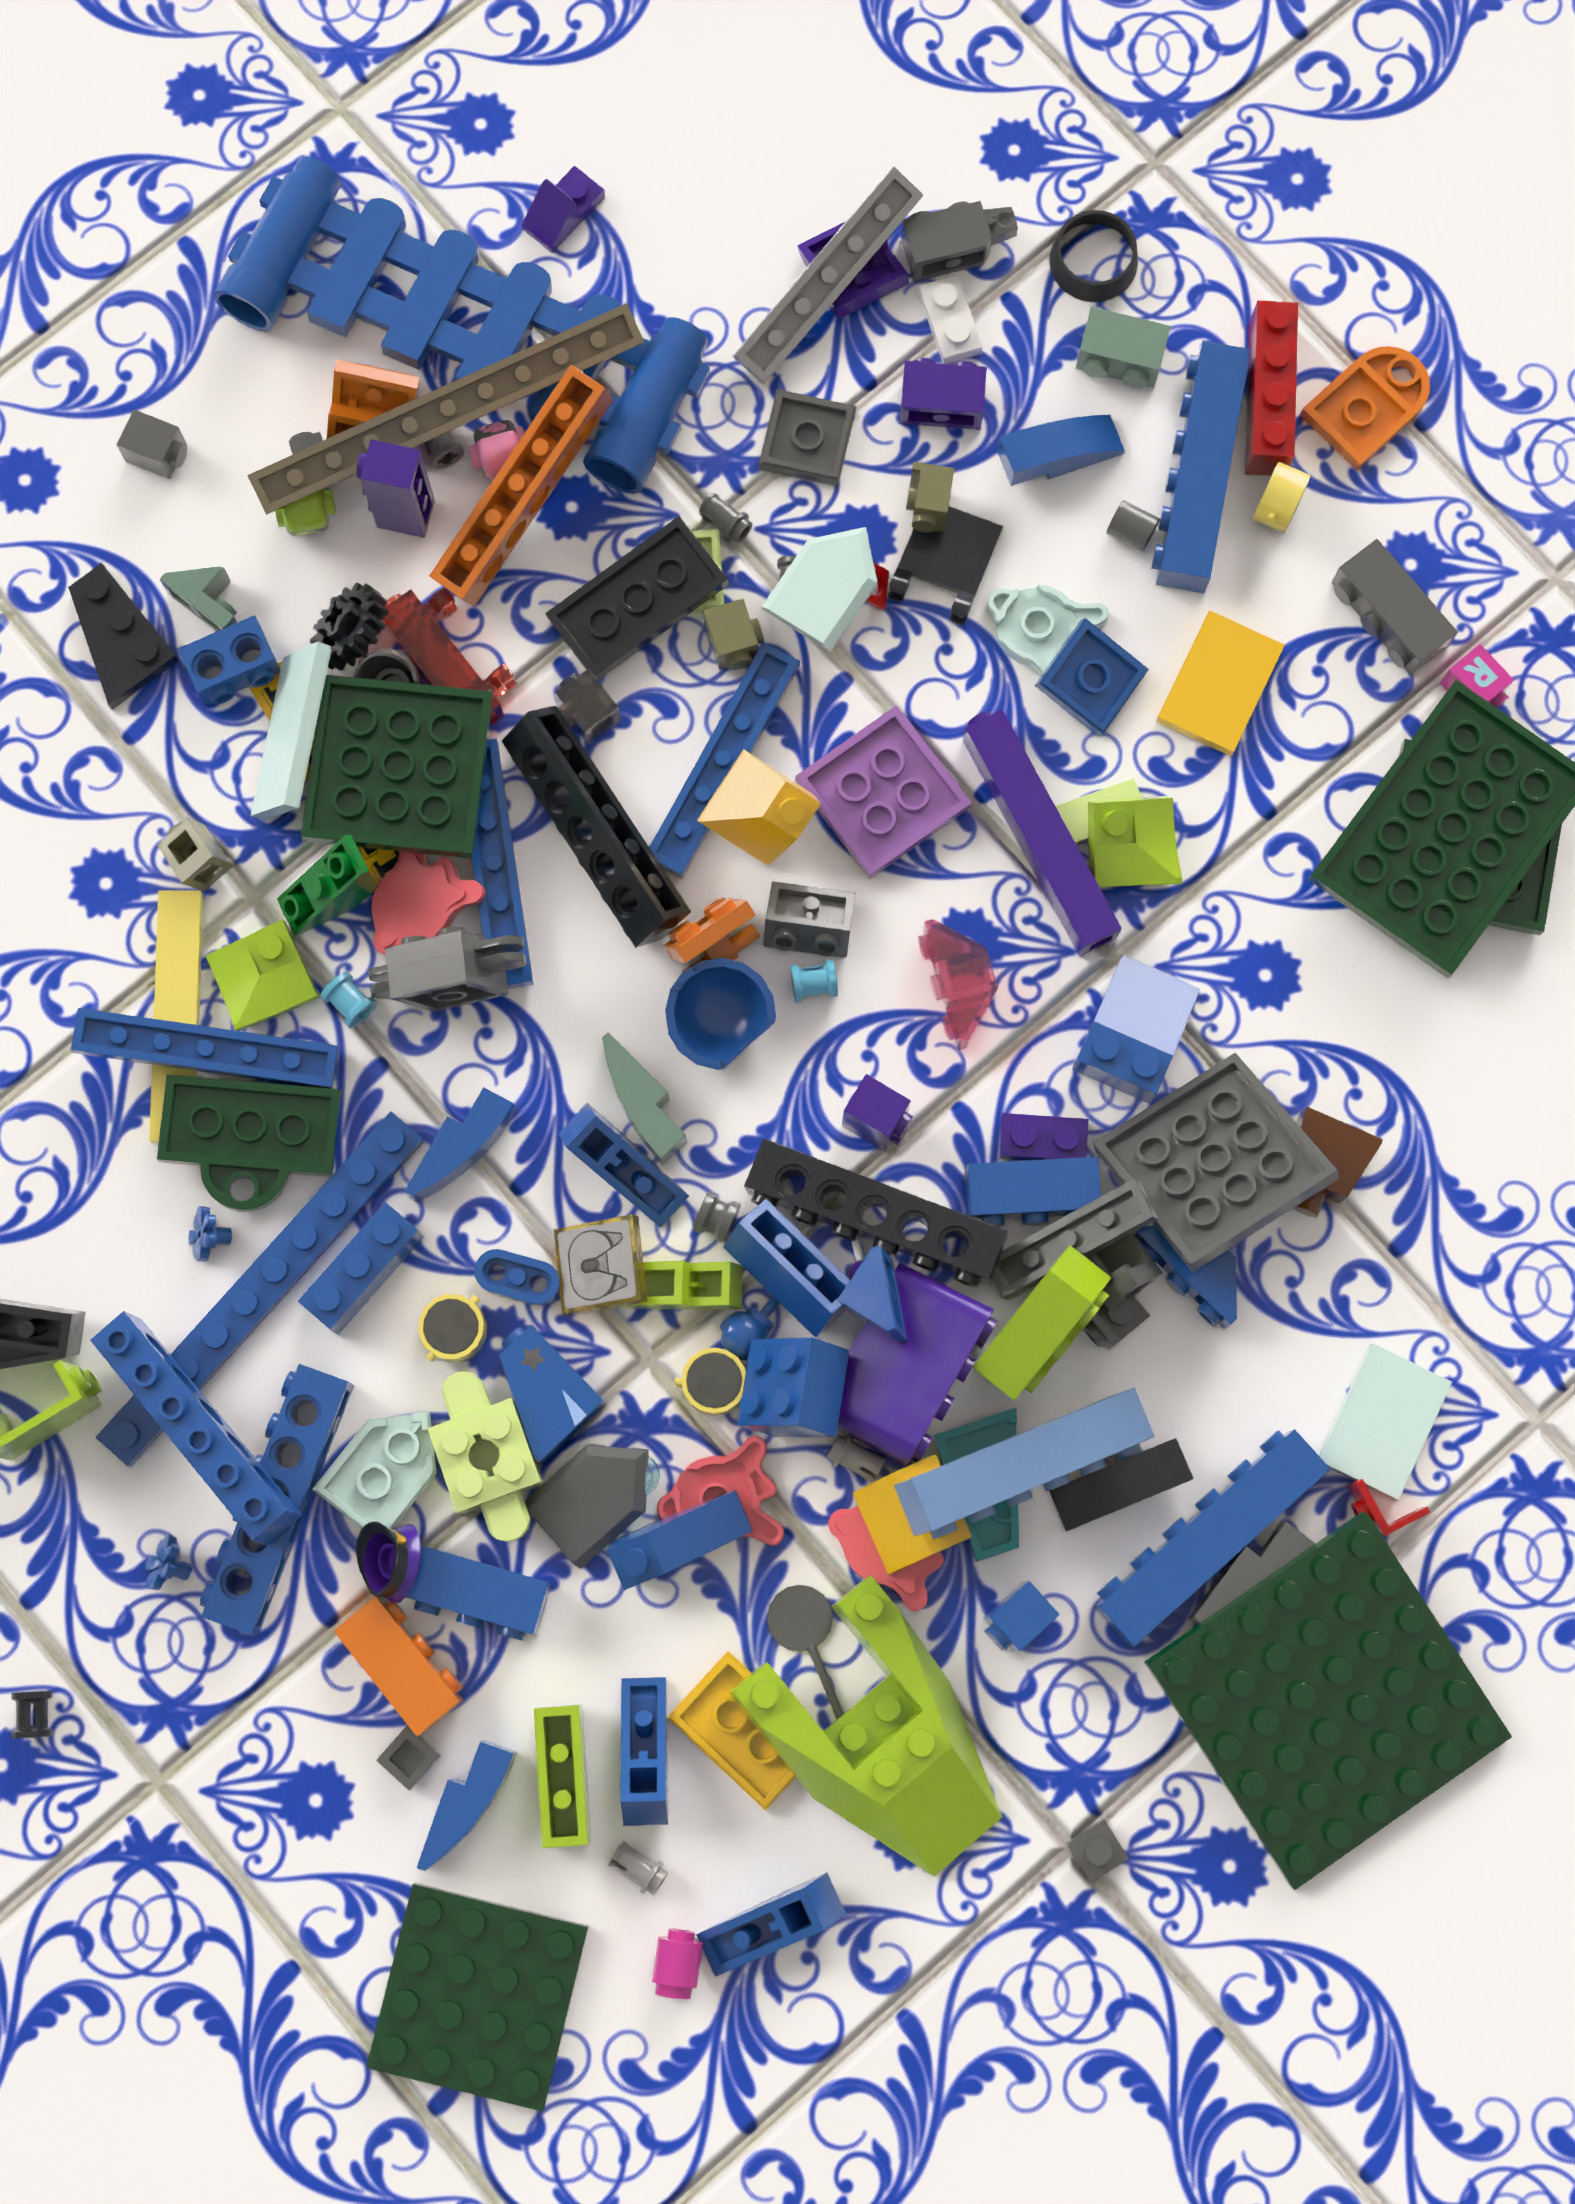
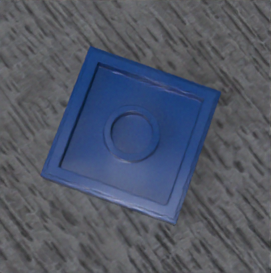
M1084 618L1077 624L1034 686L1099 737L1106 732L1149 669L1088 619Z

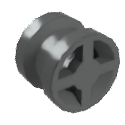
M708 1191L692 1230L700 1234L704 1232L711 1233L715 1236L716 1241L725 1244L735 1224L741 1204L735 1201L726 1203L719 1200L716 1193Z

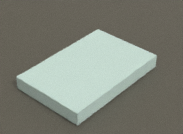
M1374 1343L1370 1344L1319 1456L1330 1469L1354 1481L1363 1479L1368 1488L1398 1501L1452 1381Z

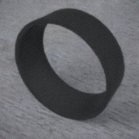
M1103 210L1081 212L1070 218L1063 225L1052 245L1049 258L1051 273L1059 287L1076 299L1086 302L1111 300L1122 294L1135 278L1138 268V251L1134 232L1122 218L1113 213ZM1081 225H1105L1119 232L1127 240L1133 252L1132 259L1128 267L1115 278L1097 282L1085 280L1071 272L1064 263L1060 251L1061 238L1073 228Z

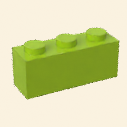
M582 1704L534 1708L542 1849L588 1845L591 1842L583 1706Z

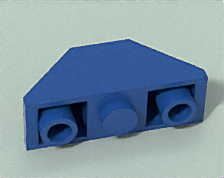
M1145 1226L1134 1234L1154 1262L1168 1274L1165 1277L1167 1283L1181 1296H1185L1188 1293L1199 1304L1196 1310L1207 1323L1213 1327L1219 1324L1223 1329H1226L1237 1319L1236 1257L1229 1250L1192 1272L1156 1226Z

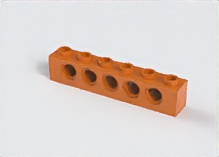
M573 365L569 366L429 577L475 607L615 398L605 387Z

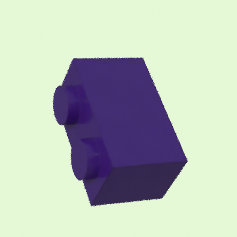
M918 358L914 361L905 360L899 424L981 430L987 367L977 366V364L970 361L946 364L937 363L929 358Z
M865 1074L843 1110L841 1126L886 1152L891 1142L899 1146L911 1126L910 1122L913 1115L908 1113L911 1100Z

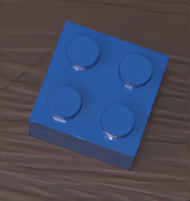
M812 1337L751 1339L737 1426L773 1437H836L849 1350Z

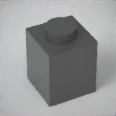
M133 409L116 444L125 462L168 479L171 478L175 468L182 466L188 450L187 443L178 426Z

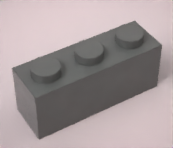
M1378 539L1341 565L1331 581L1338 599L1347 606L1351 605L1360 616L1364 629L1371 636H1377L1387 647V653L1392 662L1399 668H1405L1410 675L1414 674L1449 647L1458 633Z

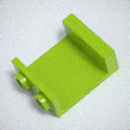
M62 1360L54 1363L53 1366L70 1395L15 1429L12 1427L6 1414L0 1413V1458L12 1461L101 1407L103 1404L97 1394L102 1389L94 1374L89 1369L83 1371L79 1365L75 1366Z

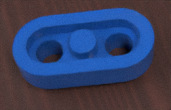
M492 1249L483 1253L475 1264L474 1274L476 1281L485 1291L491 1294L534 1306H544L554 1301L560 1292L561 1281L557 1271L552 1265L544 1261L501 1249ZM497 1265L503 1266L506 1271L505 1276L500 1280L491 1279V1269ZM537 1277H543L547 1280V1287L542 1292H535L531 1288L532 1281Z

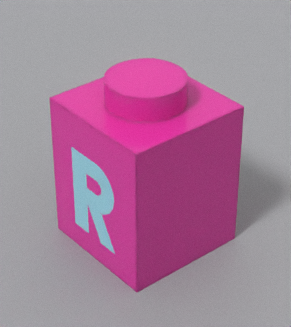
M1479 644L1448 670L1440 684L1448 691L1454 681L1458 680L1496 708H1499L1508 700L1509 696L1505 692L1514 679Z

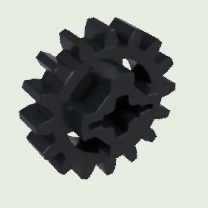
M357 582L352 587V590L347 587L343 588L341 595L331 598L330 607L328 610L324 609L320 612L322 618L313 626L317 634L310 639V643L320 642L331 646L328 668L331 670L336 668L339 671H343L346 664L351 667L355 666L358 658L368 655V646L370 644H377L379 640L375 636L385 629L386 625L381 620L389 614V610L384 607L387 600L367 583L362 586Z

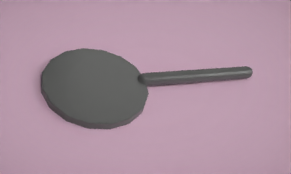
M805 1585L787 1587L776 1594L769 1605L767 1614L769 1631L776 1642L786 1649L798 1652L809 1651L837 1719L843 1714V1710L817 1649V1646L824 1642L831 1631L833 1621L831 1605L825 1596L813 1587Z

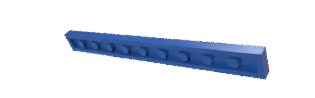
M392 1111L386 1115L171 1353L172 1357L199 1390L207 1384L425 1142L421 1136ZM133 1395L95 1438L126 1466L132 1467L162 1434L163 1430L135 1395Z

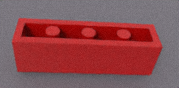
M1257 300L1249 322L1248 349H1251L1248 364L1245 475L1271 476L1278 461L1291 466L1295 457L1298 302Z

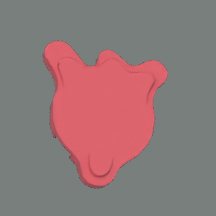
M399 851L397 863L382 878L372 898L371 912L375 927L373 943L376 950L386 955L385 949L401 945V939L410 936H425L426 938L438 936V931L442 928L450 927L459 912L467 907L478 905L484 900L486 893L483 885L475 880L460 879L455 863L448 857H440L433 865H428L427 854Z
M751 1436L745 1440L739 1449L731 1454L709 1456L696 1460L687 1466L671 1491L658 1501L657 1513L662 1520L736 1489L753 1528L752 1532L742 1537H751L770 1546L778 1545L784 1537V1528L778 1521L761 1509L762 1501L772 1498L776 1493L775 1483L761 1468L767 1452L765 1441L759 1436Z
M858 1505L851 1509L836 1510L829 1519V1530L839 1540L851 1569L864 1579L871 1575L878 1584L892 1588L909 1610L918 1611L923 1609L928 1600L925 1579L942 1566L944 1562L943 1555L940 1552L888 1575Z

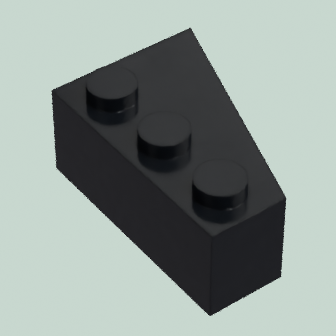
M0 1299V1369L79 1355L86 1311Z

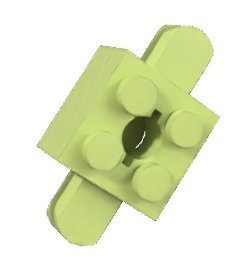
M456 1372L449 1376L442 1386V1397L450 1420L427 1428L455 1511L460 1515H464L481 1508L488 1530L493 1537L505 1542L517 1541L529 1530L531 1521L522 1493L544 1484L536 1458L532 1454L515 1401L509 1398L491 1405L480 1378L471 1372Z

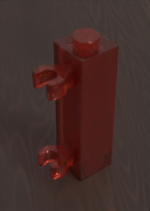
M446 588L439 590L424 605L411 589L403 595L396 594L390 597L384 606L389 610V614L381 620L386 625L384 630L402 652L409 655L427 685L492 691L493 705L490 727L501 720L504 714L497 697L508 693L517 685L514 680L515 675L505 663L497 667L485 680H482L437 623L448 618L458 610L454 604L456 601Z

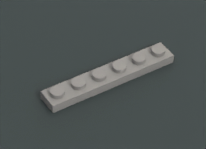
M895 166L890 168L732 357L761 384H764L924 195Z

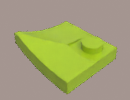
M1159 796L1088 802L1089 869L1099 887L1182 884L1175 837L1173 797Z
M283 919L206 955L236 1031L258 1025L320 998L288 925Z

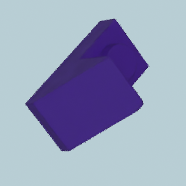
M575 165L556 185L546 178L541 183L521 225L522 229L553 253L604 200L605 189Z

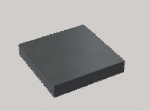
M777 389L759 460V470L839 487L857 406Z

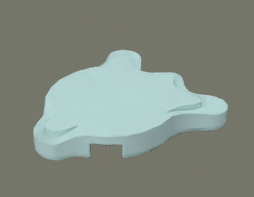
M1037 584L1035 588H1026L1020 591V588L1012 590L999 588L992 591L987 600V610L994 619L996 637L1000 647L1007 656L1019 664L1034 669L1039 676L1043 674L1080 620L1086 618L1097 628H1100L1107 622L1109 615L1108 608L1102 603H1077L1069 599L1063 592L1042 584Z

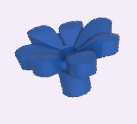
M166 1533L164 1539H161L156 1548L158 1556H149L145 1564V1570L152 1571L145 1583V1586L150 1590H160L163 1583L167 1579H172V1577L186 1581L192 1572V1564L178 1559L180 1547L176 1546L177 1538L170 1533Z

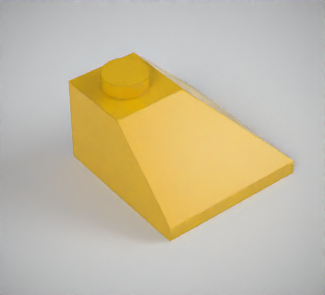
M743 749L697 821L768 866L799 838L821 803L814 794Z

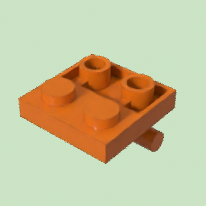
M723 896L707 905L702 910L706 916L697 922L690 923L687 920L672 929L667 934L671 940L662 946L671 960L684 964L700 953H704L703 957L681 971L684 972L700 961L718 958L735 961L739 958L737 953L761 938L754 925L750 924L731 938H727L728 934L749 921L756 914L748 901L733 898L725 899Z

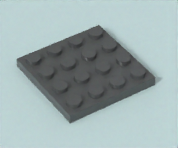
M1236 1052L1093 1142L1096 1153L1122 1185L1134 1178L1141 1181L1158 1217V1220L1153 1222V1224L1192 1272L1338 1180V1170Z

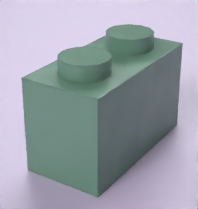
M1091 306L1075 369L1083 370L1087 375L1095 378L1107 376L1123 380L1127 385L1136 388L1146 386L1154 388L1171 326Z

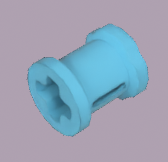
M833 959L826 960L824 965L799 968L797 964L790 965L795 1002H802L803 997L822 994L837 997L838 986Z
M347 971L335 977L323 989L320 998L325 1003L331 1002L346 1018L344 1023L349 1028H354L370 1016L378 1003L373 997L367 998L352 982L353 976Z

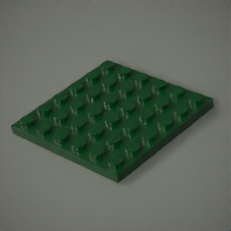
M1363 1511L1144 1661L1278 1870L1294 1891L1512 1738V1735L1369 1514Z

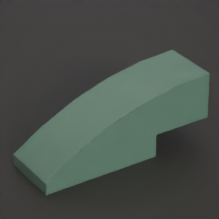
M607 1032L602 1037L608 1069L617 1097L634 1130L644 1145L663 1166L687 1143L686 1134L661 1110L670 1101L668 1091Z

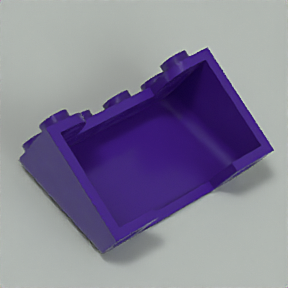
M899 1262L894 1272L907 1341L899 1343L865 1322L849 1350L837 1430L846 1435L849 1434L853 1439L905 1468L910 1460L918 1462L922 1459L933 1439L926 1431L934 1417L943 1421L955 1399L948 1395L955 1379L964 1383L976 1359L969 1356L974 1345L982 1349L998 1321L990 1317L994 1311L993 1308Z

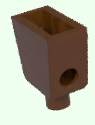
M1306 1107L1299 1114L1296 1123L1338 1170V1180L1294 1207L1296 1211L1304 1215L1317 1218L1325 1198L1335 1203H1341L1349 1196L1381 1146L1383 1139L1310 1107Z

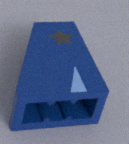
M530 1325L525 1331L518 1327L502 1342L501 1345L505 1350L499 1354L532 1454L543 1465L606 1403L542 1335Z

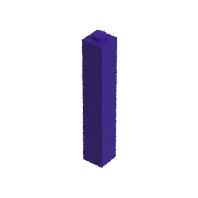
M1003 709L992 715L989 711L976 715L968 721L962 741L1079 957L1116 940L1122 928Z

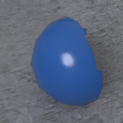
M726 958L700 961L682 972L670 988L665 1008L668 1035L677 1050L696 1065L716 1070L727 1067L753 1041L768 1030L776 1020L774 997L763 977L745 963Z

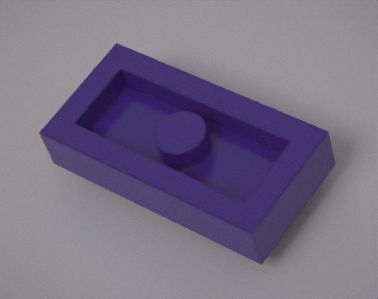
M1003 1113L1001 1117L999 1158L1046 1160L1087 1157L1089 1119Z

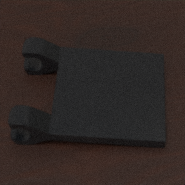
M948 506L944 532L933 531L924 533L913 528L898 567L890 581L888 598L896 602H902L913 576L958 593L953 602L949 620L958 625H964L1003 526Z

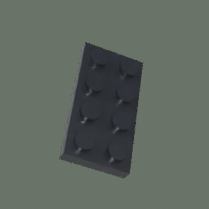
M678 516L554 606L545 615L592 679L597 682L727 587L729 581L682 518Z

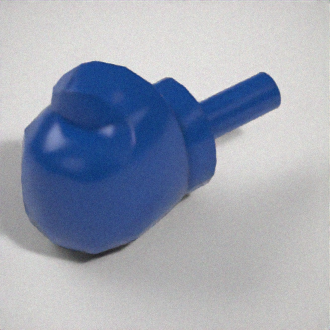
M772 1296L760 1311L750 1307L746 1312L736 1311L727 1316L720 1325L722 1346L739 1359L747 1360L751 1339L767 1338L773 1328V1324L768 1318L780 1303Z

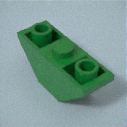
M350 834L344 835L287 888L277 898V901L293 934L300 935L355 909L377 889V885Z

